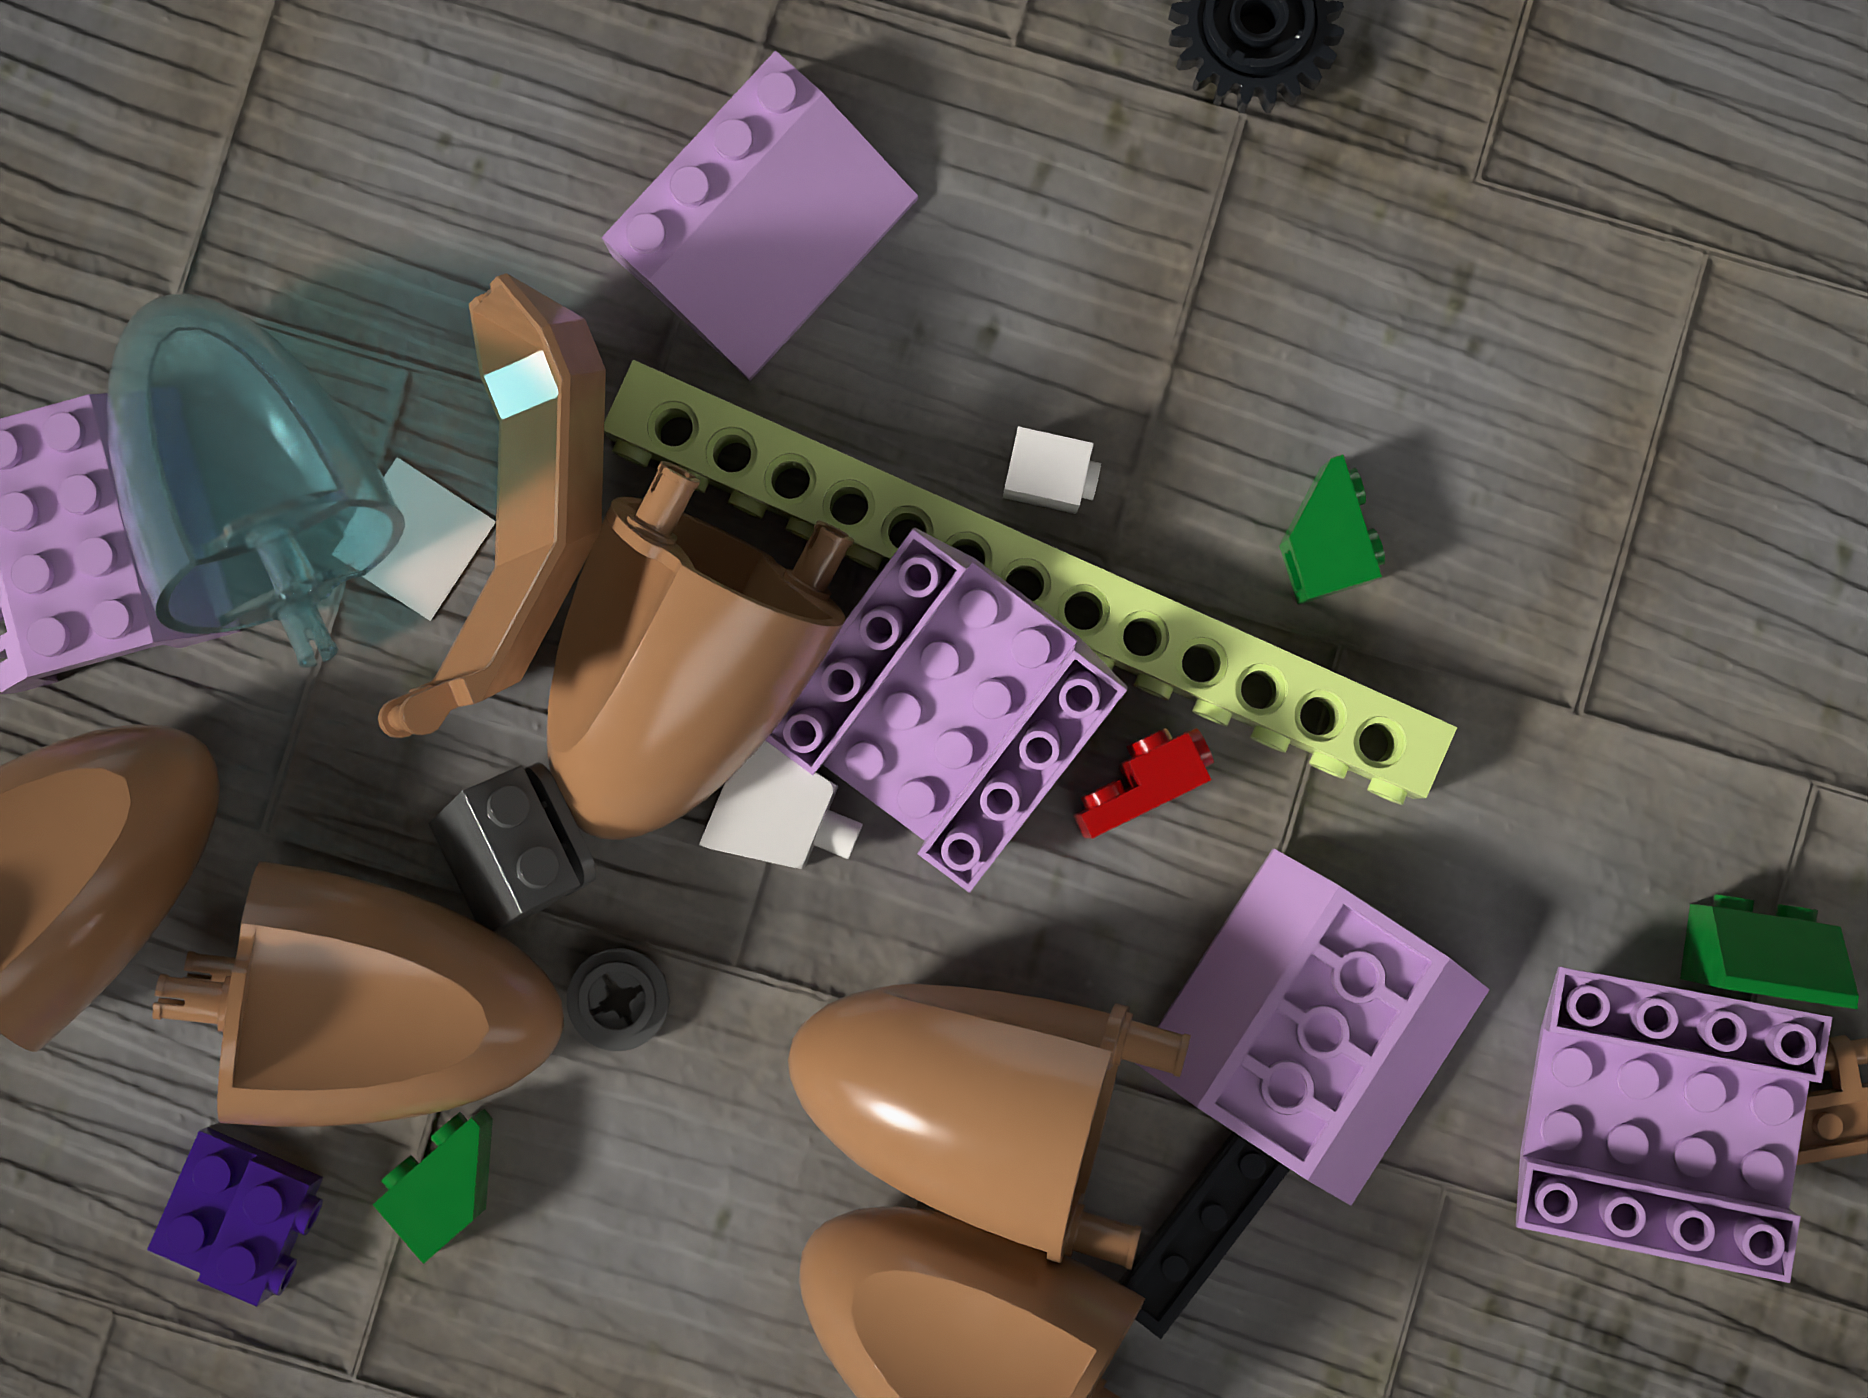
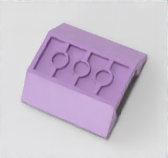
M914 527L846 619L814 675L766 741L811 775H814L823 764L923 839L924 843L917 854L970 893L1124 695L1128 687L1078 635L978 560Z
M1272 849L1157 1026L1158 1028L1184 1035L1186 1033L1191 1035L1181 1076L1177 1077L1169 1072L1140 1064L1137 1065L1198 1109L1301 1177L1345 1203L1352 1205L1490 989L1451 958L1349 891L1280 851Z
M1558 966L1541 1025L1520 1151L1516 1227L1790 1283L1801 1218L1800 1215L1789 1209L1809 1082L1822 1083L1832 1017Z

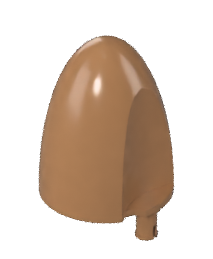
M665 461L660 462L657 468L658 472L644 499L617 497L612 501L601 525V532L587 557L564 623L555 660L548 704L547 752L550 772L577 826L582 831L600 839L622 840L663 828L709 798L758 750L800 696L825 658L845 622L844 613L830 598L831 592L827 588L848 548L854 542V539L849 537L847 533L826 522L817 521L814 526L815 529L794 569H785L772 556L718 527L683 513L694 490L698 488L701 481L688 471Z
M124 725L94 730L63 739L0 766V1034L16 1045L31 1052H38L76 1019L143 948L189 882L210 837L216 818L220 793V781L215 760L206 745L194 736L169 726Z
M263 861L258 863L249 887L241 921L236 958L188 951L183 971L209 973L211 975L188 972L186 977L178 978L160 974L154 995L160 998L158 1002L153 1003L152 1013L155 1020L172 1019L218 1024V1031L223 1032L217 1094L219 1122L271 1127H325L407 1119L454 1109L484 1099L513 1086L540 1067L555 1050L564 1028L562 1000L544 970L517 946L481 923L444 906L397 889L316 869ZM162 997L180 998V999H184V1000L169 999V998H162Z
M902 984L853 993L829 1003L817 1011L801 1025L793 1037L788 1057L790 1079L799 1101L817 1127L857 1165L897 1190L970 1225L1017 1243L1047 1252V1260L1062 1263L1065 1256L1072 1257L1073 1251L1125 1266L1124 1268L1131 1270L1142 1227L1138 1225L1132 1226L1084 1212L1085 1204L1082 1203L1095 1162L1121 1061H1130L1180 1077L1191 1035L1186 1033L1183 1035L1133 1021L1130 1007L1119 1003L1114 1004L1111 1013H1106L1049 999L968 987Z
M911 1207L862 1208L826 1221L808 1239L802 1251L799 1284L809 1321L824 1352L857 1398H1120L1104 1387L1107 1381L1102 1377L1146 1299L1105 1274L1071 1257L1065 1256L1062 1263L1047 1260V1252L985 1231L941 1211Z

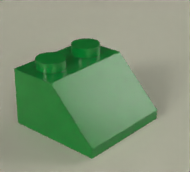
M1714 894L1713 906L1690 904L1680 973L1681 980L1734 991L1858 1009L1859 994L1841 926L1817 923L1818 910L1777 904L1776 916L1753 913L1755 900Z

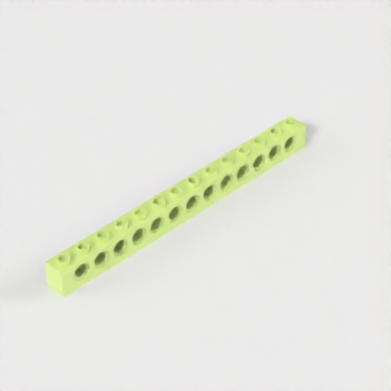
M632 361L605 419L604 433L610 440L616 442L612 452L643 467H647L651 458L658 462L665 461L674 464L693 474L696 479L701 481L698 488L695 489L696 491L705 493L708 484L730 493L731 496L727 503L740 511L760 519L763 518L766 510L789 520L785 528L787 531L809 541L815 529L816 522H826L854 539L845 557L878 571L881 562L888 563L898 550L889 539L893 526L902 520L909 519L920 523L924 527L926 534L953 548L961 545L975 547L983 556L984 566L1004 581L1017 571L1031 572L1039 579L1042 587L1040 597L1033 602L1078 635L1111 670H1113L1115 665L1137 675L1134 686L1164 700H1169L1172 692L1182 695L1196 702L1192 712L1223 726H1228L1231 718L1254 728L1250 738L1275 750L1286 753L1289 744L1312 754L1309 761L1311 766L1333 776L1344 779L1349 770L1370 779L1371 782L1367 790L1391 802L1403 805L1407 796L1412 799L1427 798L1457 730L1456 726L638 361ZM681 417L692 422V434L684 444L668 446L661 442L662 428L669 420ZM732 443H741L751 449V458L744 469L731 473L723 471L718 467V456L725 446ZM787 469H800L810 477L807 490L801 496L793 499L778 495L775 492L777 477ZM856 494L867 502V513L860 522L845 525L838 522L832 516L834 503L843 495ZM1078 596L1091 599L1099 610L1097 625L1087 630H1080L1070 625L1064 613L1065 604L1068 600ZM1142 622L1154 630L1157 644L1152 654L1138 656L1126 648L1123 633L1128 624ZM1201 648L1211 655L1214 661V672L1207 682L1193 681L1185 674L1182 667V659L1188 649ZM1248 674H1259L1265 677L1271 685L1272 697L1268 705L1263 709L1251 707L1242 697V682ZM1309 699L1320 701L1329 711L1330 722L1327 729L1321 735H1314L1308 732L1301 723L1300 712L1303 705ZM1369 725L1381 729L1387 738L1388 746L1386 753L1378 761L1368 759L1360 749L1359 740L1361 733Z

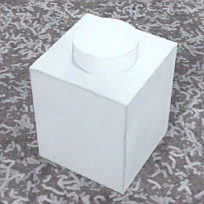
M1018 426L1003 498L1076 514L1081 498L1093 500L1098 483L1101 463L1090 461L1093 443Z

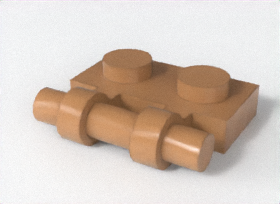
M1846 1035L1829 1037L1824 1071L1830 1073L1833 1088L1808 1092L1796 1165L1868 1153V1082L1861 1083L1858 1065L1868 1064V1038L1850 1040Z

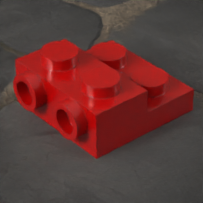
M1164 728L1126 746L1131 758L1118 764L1128 788L1124 789L1121 781L1118 780L1080 797L1085 809L1073 814V817L1083 838L1093 839L1211 781L1212 779L1206 767L1213 764L1214 759L1199 729L1188 730L1172 738L1168 728Z

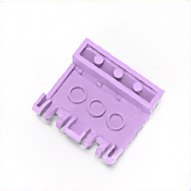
M172 389L88 394L0 418V621H5L7 632L0 636V658H7L0 662V694L18 693L58 682L57 673L159 645L183 648L241 632L178 391Z

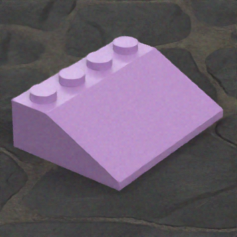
M775 50L601 238L615 260L743 376L751 381L918 200V195L835 105Z

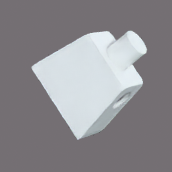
M765 740L746 763L725 782L699 845L717 851L803 869L814 846L849 859L863 824L829 810L838 785L817 772L811 775Z

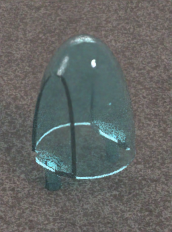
M186 293L157 297L139 308L120 334L109 373L107 394L108 445L114 486L125 531L138 572L160 623L167 628L192 634L234 631L278 620L282 623L300 667L308 668L318 665L314 657V651L309 643L310 640L315 642L323 662H326L333 658L339 649L330 636L317 608V604L328 598L333 593L335 587L349 579L366 575L390 554L403 535L405 528L404 516L384 477L356 431L308 369L277 339L248 317L216 300Z

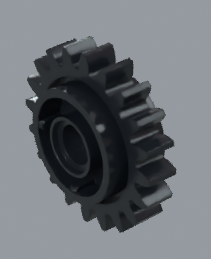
M1181 0L1182 2H1176L1171 5L1168 20L1180 25L1171 30L1168 40L1169 46L1187 47L1179 56L1176 65L1178 71L1197 67L1199 70L1192 89L1198 91L1209 83L1215 84L1217 88L1214 93L1213 104L1219 106L1229 93H1234L1237 95L1238 112L1243 114L1247 110L1252 97H1258L1265 113H1271L1277 99V92L1292 106L1297 103L1301 95L1300 83L1314 91L1322 79L1318 68L1330 69L1337 57V54L1329 46L1338 45L1344 35L1342 27L1331 23L1339 18L1344 9L1343 2L1334 0ZM1246 15H1258L1267 21L1270 31L1263 34L1252 33L1243 26L1241 18Z

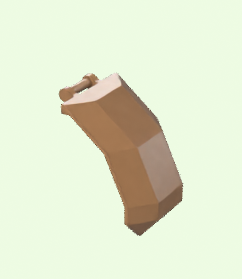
M507 273L497 276L490 283L491 288L486 293L475 297L469 303L480 377L499 421L495 568L435 678L426 684L409 690L410 692L388 701L380 709L378 715L379 726L385 734L394 738L408 737L412 734H431L439 729L451 710L461 706L476 704L520 682L601 532L605 366L585 318Z

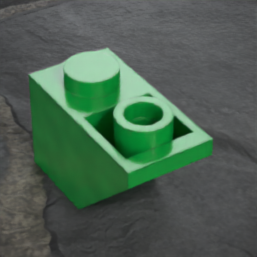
M1344 454L1329 459L1319 469L1279 545L1298 605L1370 584L1382 577L1379 566L1385 564L1383 545L1374 528L1367 530L1360 505L1366 503L1364 485L1356 468L1348 469Z
M485 1109L469 1120L461 1112L456 1114L430 1137L437 1145L433 1152L420 1163L413 1155H410L381 1180L388 1191L372 1205L423 1264L486 1210L493 1118Z

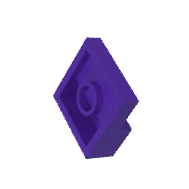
M209 1127L201 1129L196 1136L147 1250L199 1272L200 1275L197 1281L257 1307L273 1294L280 1296L288 1285L297 1264V1259L289 1255L299 1233L305 1236L311 1230L323 1204V1199L316 1196L323 1177Z

